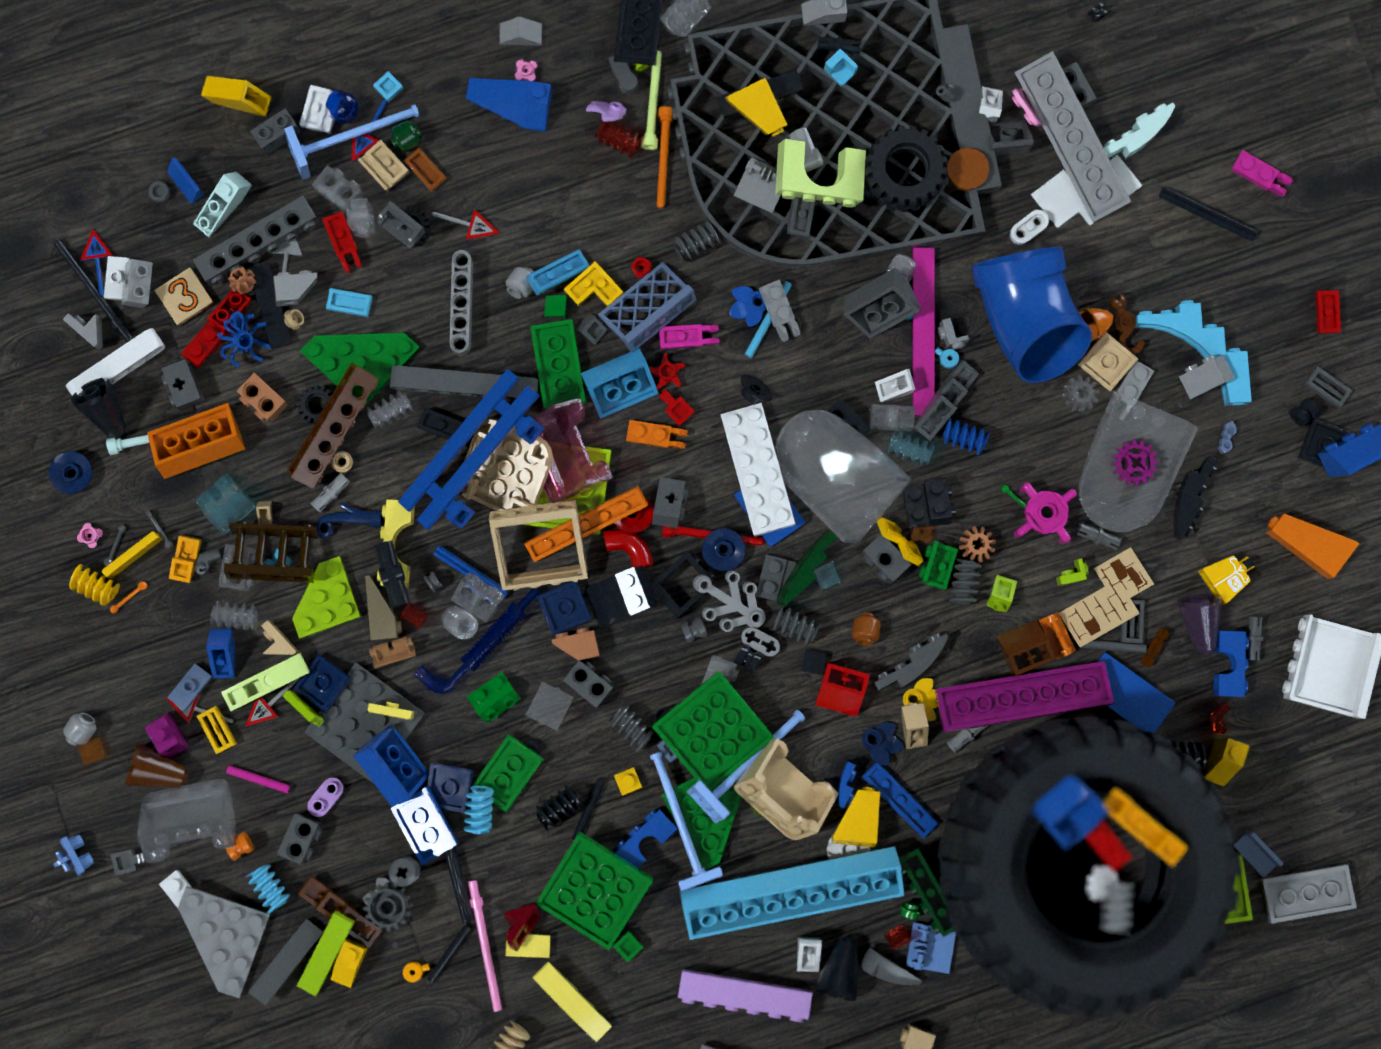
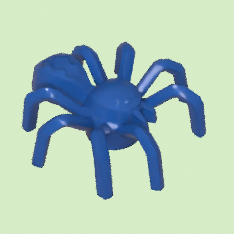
M239 311L233 312L228 320H223L225 329L233 337L223 336L222 332L216 334L221 340L233 341V343L222 347L220 355L227 359L224 351L235 346L230 359L232 365L237 368L240 366L235 362L234 356L238 350L240 353H243V350L248 352V349L254 359L262 362L263 358L257 356L251 347L253 342L270 349V344L252 337L253 333L259 327L266 326V323H257L248 333L247 322L249 318L254 317V314H247L244 318L243 314ZM228 323H230L231 326H232L237 332H235L233 329H231V328L228 326Z

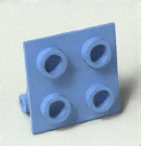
M913 922L906 966L914 967V969L918 970L925 969L949 974L956 936L955 931L942 937L941 933L936 935L932 926Z

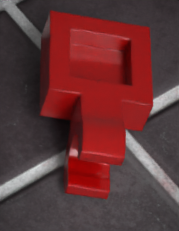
M666 389L659 395L660 399L669 406L665 409L666 414L678 427L695 412L681 396L675 400Z

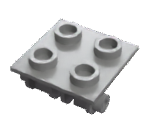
M751 158L746 165V170L734 196L773 213L781 196L775 194L777 169Z

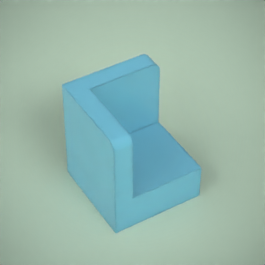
M841 49L824 66V70L840 86L846 84L857 73L858 65Z

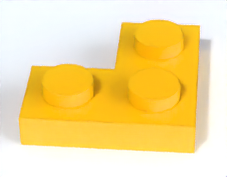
M596 262L591 264L564 288L566 294L577 306L593 293L606 306H609L624 294Z

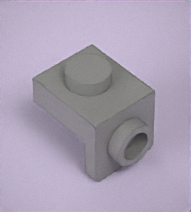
M951 318L941 321L938 333L940 339H944L946 348L953 347V350L965 347V343L969 341V336L956 338Z

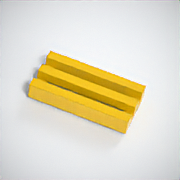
M218 706L197 715L216 754L237 744ZM213 712H214V714H215V716H216V718H217V720H218V722H219V724H220V726H221V728H222L224 734L226 735V737H227L229 743H227L225 737L223 736V734H222V732H221V730H220V728H219V726H218V724H217V722H216V720H215V718H214V716H213V714H212ZM205 716L208 717L210 723L212 724L213 729L216 732L222 744V747H220L218 742L216 741L207 721L204 718Z

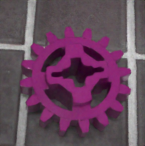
M1134 439L1131 440V445L1126 441L1123 442L1124 448H1116L1119 453L1112 454L1116 462L1111 463V466H1116L1117 469L1113 471V474H1120L1119 481L1126 479V485H1130L1133 481L1134 486H1138L1139 481L1143 484L1147 483L1146 477L1149 479L1154 478L1151 472L1158 471L1154 464L1158 463L1159 460L1153 458L1157 452H1150L1152 445L1144 447L1143 440L1137 444ZM1135 448L1139 449L1140 451L1136 454H1132L1128 450ZM1146 457L1148 458V467L1146 466ZM1122 459L1124 460V468H1123V469H1122V466H1121V460H1122ZM1131 459H1138L1137 464L1139 466L1132 467L1133 462ZM1137 471L1141 476L1131 477L1130 474Z

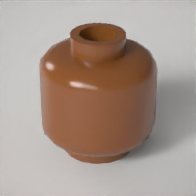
M862 613L861 616L853 620L852 638L859 645L872 646L873 643L879 640L880 621L874 617V614Z

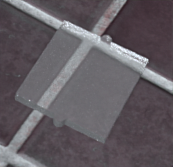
M542 682L525 716L538 721L540 725L544 724L558 731L574 697L561 691L560 687L555 688Z

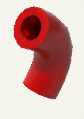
M620 529L603 531L607 552L615 550L625 551L630 557L632 567L643 566V568L653 566L648 545L638 534L627 533Z

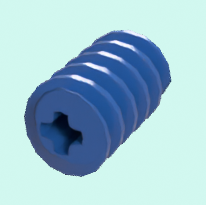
M950 417L947 420L942 437H944L945 445L949 440H952V447H955L959 442L960 450H963L967 445L969 453L976 448V455H979L986 446L990 431L984 435V429L980 428L976 433L974 425L968 430L967 423H963L960 427L959 420H956L951 424Z

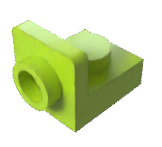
M1082 558L1075 560L1074 564L1077 573H1074V569L1061 572L1062 576L1056 578L1058 586L1086 580V575L1089 574L1086 562L1083 563Z
M996 575L986 606L996 611L1007 612L1013 600L1017 581Z

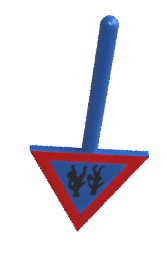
M385 99L382 101L372 122L378 120L387 103ZM371 132L353 138L352 162L379 141L369 136Z
M92 229L81 261L95 259L99 293L103 296L104 290L99 258L113 255L94 229Z

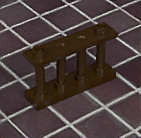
M246 521L229 523L231 533L236 534L233 562L231 564L224 563V574L227 579L314 583L315 575L313 569L308 566L310 538L318 539L319 537L317 527L309 524H302L301 526L249 524ZM245 535L258 536L256 559L253 565L242 563ZM267 536L280 537L278 559L275 566L264 564ZM289 537L302 538L299 565L296 567H288L286 565Z

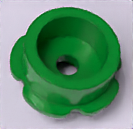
M906 901V904L900 906L902 909L900 914L906 918L916 920L918 914H921V910L918 908L919 905L914 902Z

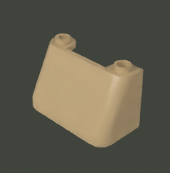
M776 738L766 745L738 779L734 789L786 837L792 840H800L818 833L839 793L826 781L811 782L785 758L789 750L783 741Z

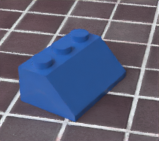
M1366 424L1359 428L1360 431L1354 434L1352 432L1343 436L1342 441L1339 443L1332 442L1324 446L1325 450L1318 453L1327 475H1351L1381 459V425Z
M393 724L367 741L353 755L392 807L409 800L429 777L428 770Z

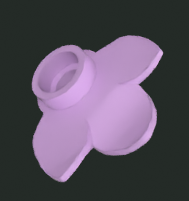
M593 101L586 108L587 112L602 113L603 122L621 120L623 115L626 114V108L619 102H611L609 104L603 101Z

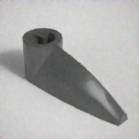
M871 947L858 965L868 974L890 983L919 985L922 982L920 978Z

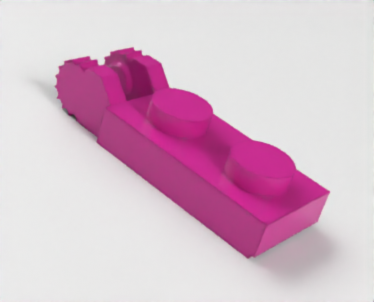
M1243 150L1231 168V171L1279 196H1285L1287 191L1278 184H1273L1274 179L1285 185H1291L1293 182L1291 177L1280 173L1279 170Z
M701 324L663 327L659 331L660 348L676 349L720 344L718 338L702 339V332L714 333L719 331V327L717 325L702 326Z

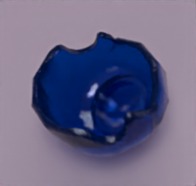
M340 89L334 90L328 96L326 107L330 111L331 115L329 117L339 124H347L356 118L358 102L351 93Z

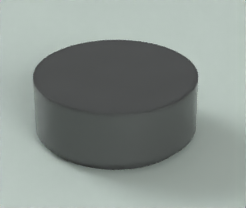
M156 181L150 185L148 194L154 202L165 203L171 196V189L165 182Z

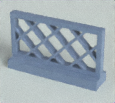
M662 262L601 311L598 316L633 353L697 299L694 290L679 279ZM664 271L667 274V281L656 280V276ZM643 286H651V294H640V289ZM655 286H666V293L654 294ZM670 286L682 288L677 294H669ZM627 299H635V306L624 307V302ZM639 299H650L649 307H638ZM654 299H665L661 307H653ZM611 312H619L618 320H609L606 316ZM623 312H634L633 320H622ZM649 312L645 320H637V313ZM621 325H632V330L624 335L621 332Z

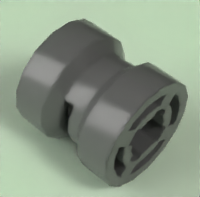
M700 616L694 618L690 624L688 622L680 624L687 643L693 642L695 637L703 638L708 636Z

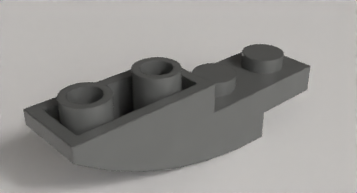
M937 633L928 638L929 643L922 646L919 643L909 648L911 653L906 656L910 663L907 664L906 661H903L894 666V672L888 674L885 671L875 677L877 681L873 682L876 691L896 681L899 688H902L916 679L938 657L948 636L946 634L941 636Z

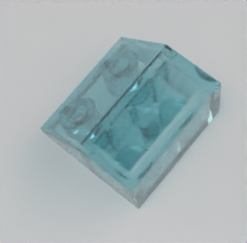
M228 472L223 477L218 478L215 484L207 491L201 493L196 500L206 518L223 535L230 531L229 523L241 521L257 507Z

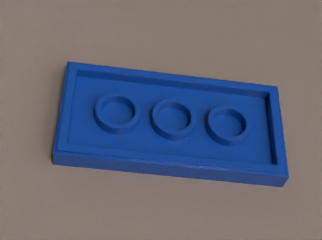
M1103 652L1097 662H1105L1114 704L1106 707L1128 723H1133L1140 729L1155 733L1175 705V702L1106 652Z

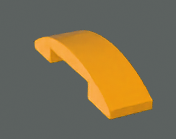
M1116 788L1113 789L1102 803L1112 818L1170 865L1173 866L1187 849L1184 844L1165 831Z

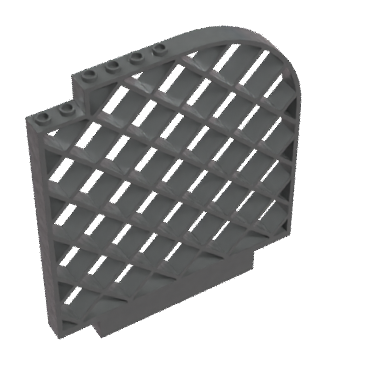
M871 0L846 5L847 16H854L871 27L861 41L860 54L844 52L854 62L858 61L881 76L867 98L847 84L840 86L824 69L812 62V59L819 51L817 50L818 40L806 57L781 42L791 27L803 25L802 13L687 35V42H684L686 55L691 57L688 67L692 76L671 79V87H667L669 100H674L675 107H672L673 120L677 119L679 126L675 127L677 140L682 141L683 147H680L679 151L681 160L686 161L693 196L705 220L714 227L716 233L727 244L745 256L764 264L789 269H807L984 235L985 226L978 195L997 192L1002 184L995 151H990L988 137L991 136L988 118L985 114L979 113L983 94L968 24L943 29L937 0ZM925 2L926 7H924L920 3ZM904 6L921 18L908 38L883 23V20L892 8ZM882 10L878 18L869 13ZM927 21L930 24L936 57L913 42ZM838 22L829 23L826 28L821 24L805 26L818 36L838 38V35L832 32ZM780 29L776 37L767 32ZM876 31L901 47L888 68L862 52ZM752 34L769 45L755 67L731 52L740 36ZM729 39L724 47L716 41ZM702 44L718 54L704 76L699 74L694 45ZM776 50L799 65L797 69L799 77L807 70L830 86L816 107L796 94L777 100L779 107L786 99L810 115L802 127L806 128L807 131L816 119L840 135V138L827 157L821 155L823 166L818 168L812 177V182L816 183L825 169L837 176L838 165L831 160L845 140H848L862 150H866V153L869 152L872 144L852 132L866 110L892 126L893 131H896L898 126H904L905 129H909L910 126L904 123L903 120L916 101H919L943 117L930 135V138L932 136L936 137L946 121L950 120L956 151L963 148L977 149L988 160L989 173L982 186L971 191H965L968 207L943 192L950 182L947 176L939 194L935 199L931 200V203L927 205L919 219L908 211L901 212L899 208H896L895 211L889 210L890 206L884 204L868 228L841 211L844 207L842 203L834 207L823 204V201L815 200L814 205L831 215L816 238L810 234L808 238L799 237L810 245L801 259L778 258L767 255V253L783 230L787 229L790 210L783 217L775 211L770 213L746 202L749 205L729 234L708 211L723 188L735 194L738 186L729 180L744 158L748 161L753 158L777 169V164L774 167L750 151L762 131L756 128L743 147L719 131L728 117L724 119L721 114L715 125L712 126L689 110L703 89H706L716 97L727 94L726 91L710 81L724 59L749 75L740 87L742 89L751 85L754 80L771 79L761 72V69ZM906 51L932 67L918 88L892 72ZM938 70L942 86L944 83H947L954 87L952 91L954 97L951 101L946 102L947 107L923 92ZM886 80L912 97L898 118L872 102ZM696 86L684 105L680 107L677 89ZM835 90L861 106L847 127L821 111ZM683 118L708 134L692 157L689 154ZM785 130L775 135L781 140L790 139V133ZM714 138L738 154L724 176H721L699 161ZM947 150L943 153L947 157L948 162L953 154ZM889 157L886 166L902 176L898 185L903 186L906 180L917 185L923 180L921 176L913 172L920 161L918 157H915L908 168L892 157ZM692 168H695L718 184L705 204L697 189ZM864 183V195L878 203L879 199L871 196L870 187L867 188ZM937 200L964 217L955 232L942 235L923 222ZM754 208L779 224V227L761 252L749 248L734 238ZM886 209L913 226L903 242L890 244L872 232ZM835 219L861 235V238L851 252L839 254L821 242V239ZM971 220L972 229L961 231L966 222ZM916 230L928 236L927 238L910 241ZM866 239L878 246L859 250ZM815 249L826 255V257L808 259Z

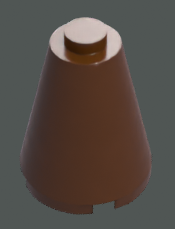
M138 743L125 785L180 788V785L186 784L189 773L185 772L186 767L160 755L157 751L144 744Z

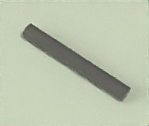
M1093 640L1081 648L1146 653L1147 647L1146 644Z

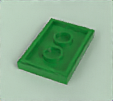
M508 734L472 786L492 788L494 790V794L491 796L493 803L507 812L544 758L514 736Z

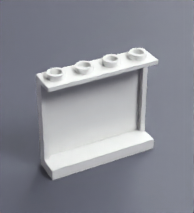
M1311 614L1304 615L1298 624L1300 633L1298 639L1293 644V651L1295 653L1293 660L1291 659L1288 664L1287 671L1290 673L1288 681L1286 680L1283 684V698L1356 719H1365L1381 657V634L1369 633L1318 619Z

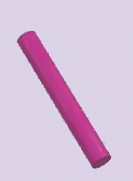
M230 765L226 770V774L287 794L290 791L291 785Z

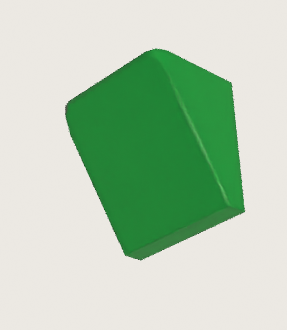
M546 296L544 317L566 319L567 296Z

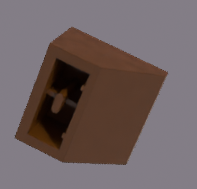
M1036 620L996 636L1012 676L1056 660L1049 640Z

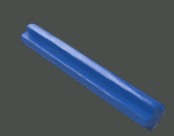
M438 546L434 551V556L500 599L504 600L508 595L509 590L502 591V586L442 546Z

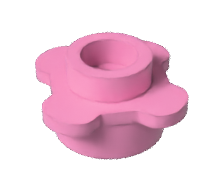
M518 60L515 78L523 81H534L537 64L534 61L524 62L523 60Z
M86 523L77 536V540L80 543L88 544L89 548H95L99 537H102L103 532L101 529L92 527L90 523Z

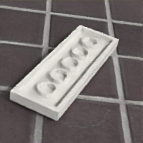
M762 403L720 414L754 537L796 525Z

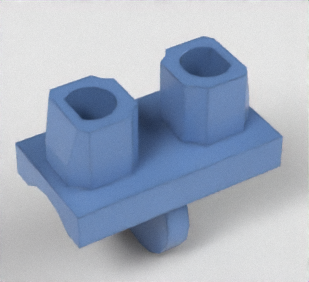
M80 835L70 838L66 836L60 839V843L67 856L65 857L61 850L56 852L58 861L54 863L55 868L62 865L64 871L67 872L71 870L68 864L70 861L78 876L84 874L85 869L90 867L94 861L89 852L79 858L77 857L75 850L85 845Z

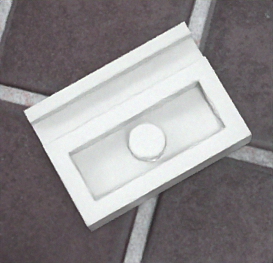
M310 85L300 126L331 134L341 93Z

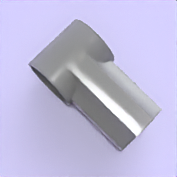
M806 128L797 129L789 134L790 140L805 142L804 167L806 172L823 166L821 154L814 147Z

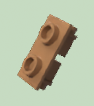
M405 636L404 638L391 641L392 647H389L388 643L374 645L372 649H369L370 656L373 657L374 668L416 656L412 638Z

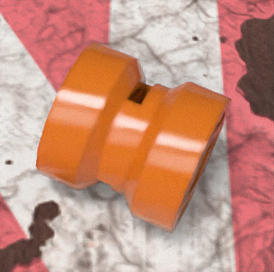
M245 831L238 834L237 838L224 842L225 849L233 861L241 858L243 853L248 854L254 851L253 843Z

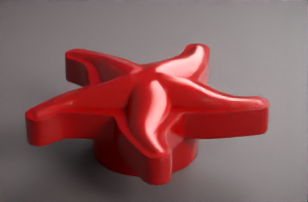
M664 354L659 367H649L650 372L659 377V384L656 388L660 390L668 382L674 383L680 388L681 384L676 374L680 369L685 368V364H671L668 361V355Z

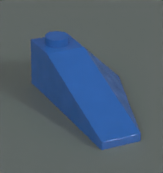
M469 78L466 100L488 111L490 110L524 129L546 132L552 89L551 84L534 81Z

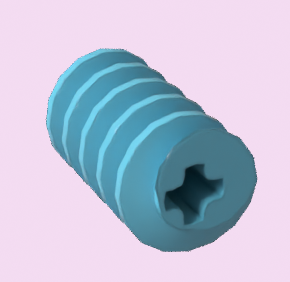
M486 786L470 787L472 792L466 793V797L472 800L465 803L466 806L471 807V809L465 810V814L471 815V817L464 819V822L470 825L465 826L464 830L473 834H486L490 832L489 829L492 827L490 821L492 820L491 812L493 807L491 804L493 803V798L491 796L494 794V790Z
M270 864L263 865L246 876H252V879L249 881L250 885L257 884L253 890L254 892L262 891L258 899L266 898L263 906H271L267 912L268 914L285 904L290 896L289 893L281 894L285 887H277L280 879L272 880L276 873L275 871L267 872L271 867Z

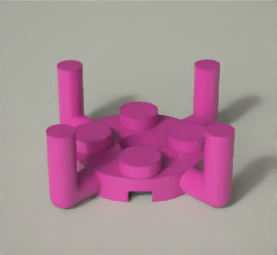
M1024 483L1020 486V492L1027 493L1030 499L1024 509L1027 522L1014 531V536L1020 538L1031 529L1040 534L1057 532L1060 536L1058 539L1059 543H1068L1071 537L1064 529L1069 512L1067 502L1077 495L1076 490L1070 489L1061 496L1050 491L1037 493L1030 483ZM1043 507L1051 508V518H1044L1042 516L1041 510Z

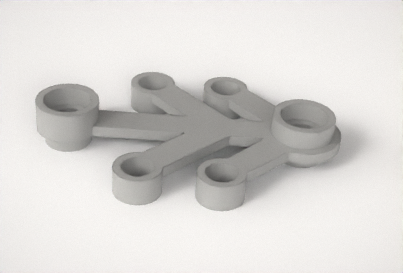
M731 570L725 575V579L729 583L731 597L713 586L710 578L707 576L698 575L694 578L693 587L700 593L708 592L726 604L714 608L706 607L702 611V616L707 621H713L716 616L738 611L743 616L733 619L723 618L720 621L719 626L723 631L730 632L733 627L747 624L749 627L758 628L764 623L765 613L761 608L757 607L755 598L757 586L748 581L742 587L743 592L747 596V608L741 603L738 587L740 576L737 572ZM735 574V580L730 581V575ZM703 581L707 582L705 588H701V583ZM752 585V591L747 592V587ZM711 610L712 616L707 618L706 613ZM758 614V619L753 621V615ZM729 621V627L724 628V623Z

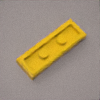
M152 531L102 569V573L107 578H114L162 541V537L159 533Z

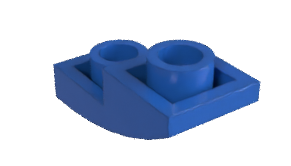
M846 761L838 785V806L842 808L845 805L849 806L855 796L852 793L853 788L846 784L853 781L857 772L854 770L856 765Z

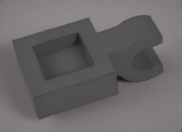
M130 849L110 854L115 876L139 870L138 863L153 860L152 851L136 855L135 850Z

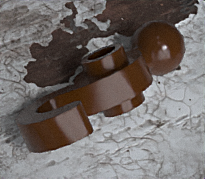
M1116 293L1111 297L1110 305L1118 313L1113 321L1116 330L1122 332L1118 342L1132 354H1137L1142 350L1144 341L1139 340L1134 348L1126 346L1125 341L1135 327L1136 318L1131 312L1125 310L1127 304L1126 297L1123 294ZM1115 295H1119L1118 300L1115 299Z

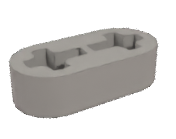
M753 627L747 628L742 632L741 640L743 644L768 657L774 656L779 652L780 644L778 640ZM751 631L755 632L754 636L760 640L759 643L755 641L748 643L745 634H750ZM763 641L769 644L770 641H773V646L776 648V650H771L769 653H767V648L761 645V642Z

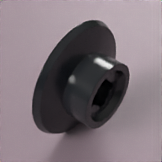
M748 374L741 376V384L743 386L741 394L748 402L758 404L759 401L768 402L772 400L771 391L759 379Z

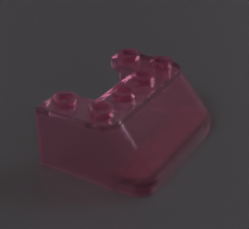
M580 398L554 404L533 418L545 428L539 436L547 441L552 449V465L544 484L546 495L552 503L562 502L594 489L613 477L606 462L600 460L592 464L576 426L585 418V408Z

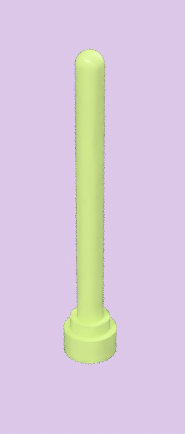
M657 51L656 66L652 65L647 129L644 137L641 138V147L647 150L658 148L655 123L662 56L660 51Z

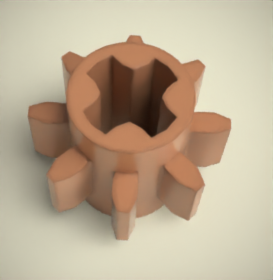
M244 267L236 268L228 277L231 283L229 286L234 292L238 290L240 294L248 293L256 284L253 278L255 275L250 269L246 271Z

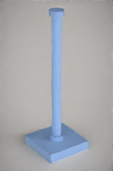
M412 105L410 109L306 146L299 144L293 126L284 128L287 143L302 180L311 177L305 158L308 157L307 154L413 116L417 118L419 117V112L416 105Z
M796 710L793 716L773 734V739L778 738L781 740L794 726L805 720L804 715L799 710ZM766 745L737 768L713 792L709 791L701 781H698L686 791L715 823L720 822L730 814L719 802L718 798L743 775Z
M658 752L651 755L650 758L654 760L693 868L692 877L678 882L682 891L723 876L720 866L708 871L701 867L661 757L663 753Z

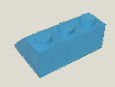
M640 348L636 349L633 353L629 352L581 373L600 419L659 394Z

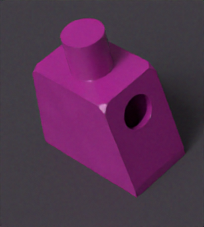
M170 712L145 726V730L160 755L172 758L189 748Z

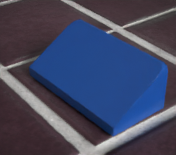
M172 158L167 172L189 202L193 204L203 197L204 193L178 159Z

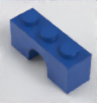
M1214 632V653L1228 656L1231 661V668L1226 674L1214 675L1213 696L1245 697V693L1248 691V681L1245 680V671L1248 670V659L1245 658V654L1249 647V639L1246 637V632Z
M653 809L644 818L647 822L642 827L637 825L629 833L631 838L628 841L624 842L622 840L613 848L616 855L638 868L647 859L639 848V843L644 837L653 836L663 844L678 829L660 809L657 812Z

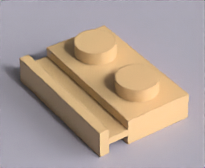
M382 140L378 141L362 158L358 159L361 165L386 192L410 173Z

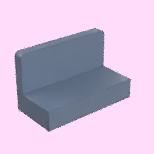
M1245 831L1233 843L1234 849L1239 854H1242L1244 860L1263 878L1275 866L1281 867L1284 864L1252 831Z

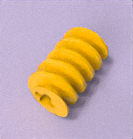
M79 564L72 573L69 583L70 589L77 590L79 594H84L86 598L92 597L94 602L100 601L102 606L108 605L117 595L120 584L117 583L112 587L113 580L110 579L107 583H104V575L97 579L98 572L95 571L90 576V568L87 567L82 571L83 564Z

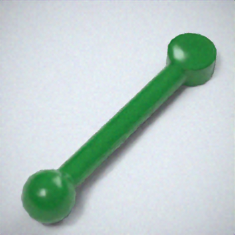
M1002 485L1001 491L1007 493L1025 509L1026 504L1009 490L1008 485Z

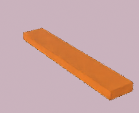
M639 486L578 515L582 538L648 506V502ZM572 519L524 543L534 562L576 542Z

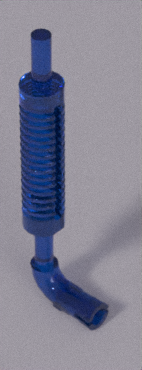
M532 588L517 605L512 602L507 608L508 611L505 610V614L502 613V617L499 616V620L497 619L496 623H493L494 626L491 625V629L488 628V632L482 635L483 638H479L480 641H476L477 644H474V647L468 650L469 653H465L460 659L463 662L462 666L448 681H442L439 677L435 678L423 665L418 668L420 672L416 671L413 676L421 681L428 691L436 694L451 692L469 669L475 672L480 663H483L482 660H486L485 657H489L488 654H491V651L497 648L496 645H500L499 642H502V639H505V636H508V633L511 632L510 630H513V627H516V624H519V621L527 615L523 610L534 600L539 592Z

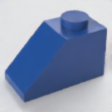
M210 629L206 649L212 677L235 678V641L232 629Z

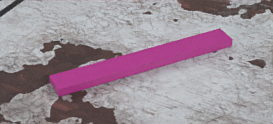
M913 248V292L921 308V311L913 315V383L915 387L913 392V416H921L935 395L934 248Z

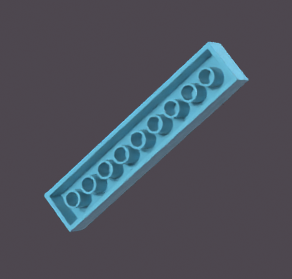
M895 847L690 888L680 891L689 938L692 940L904 896L898 855Z

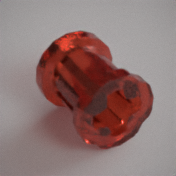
M409 603L403 610L400 619L407 620L415 626V629L419 630L426 621L428 614L420 612L413 607L412 603Z

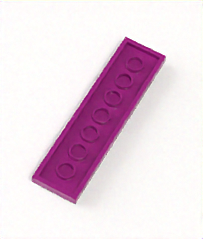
M1104 661L935 690L944 733L1114 704Z

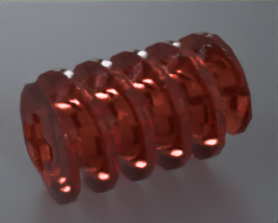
M602 121L595 138L598 137V142L603 143L605 141L607 147L613 144V150L615 151L621 147L620 153L622 155L628 152V158H633L642 138L638 139V132L636 131L631 136V128L623 132V124L616 128V121H613L611 124Z

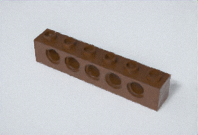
M351 362L288 468L287 473L291 478L312 489L321 482L323 471L326 466H330L334 459L333 454L337 448L343 445L345 434L348 429L353 428L356 422L355 417L359 411L365 408L366 399L369 394L375 391L378 385V377ZM360 385V391L352 394L353 387ZM344 404H349V409L346 412H341V407ZM334 422H338V428L336 430L331 431V424ZM322 441H328L325 448L319 449V444ZM317 459L315 466L308 467L310 460Z

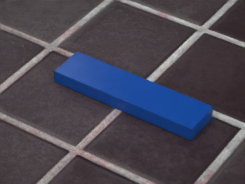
M875 762L862 775L864 780L875 791L880 792V796L923 839L939 824L882 765Z

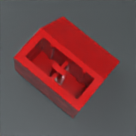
M827 663L815 705L857 717L870 675Z

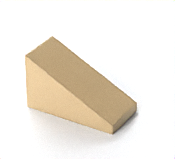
M259 501L256 506L258 524L273 525L272 501Z

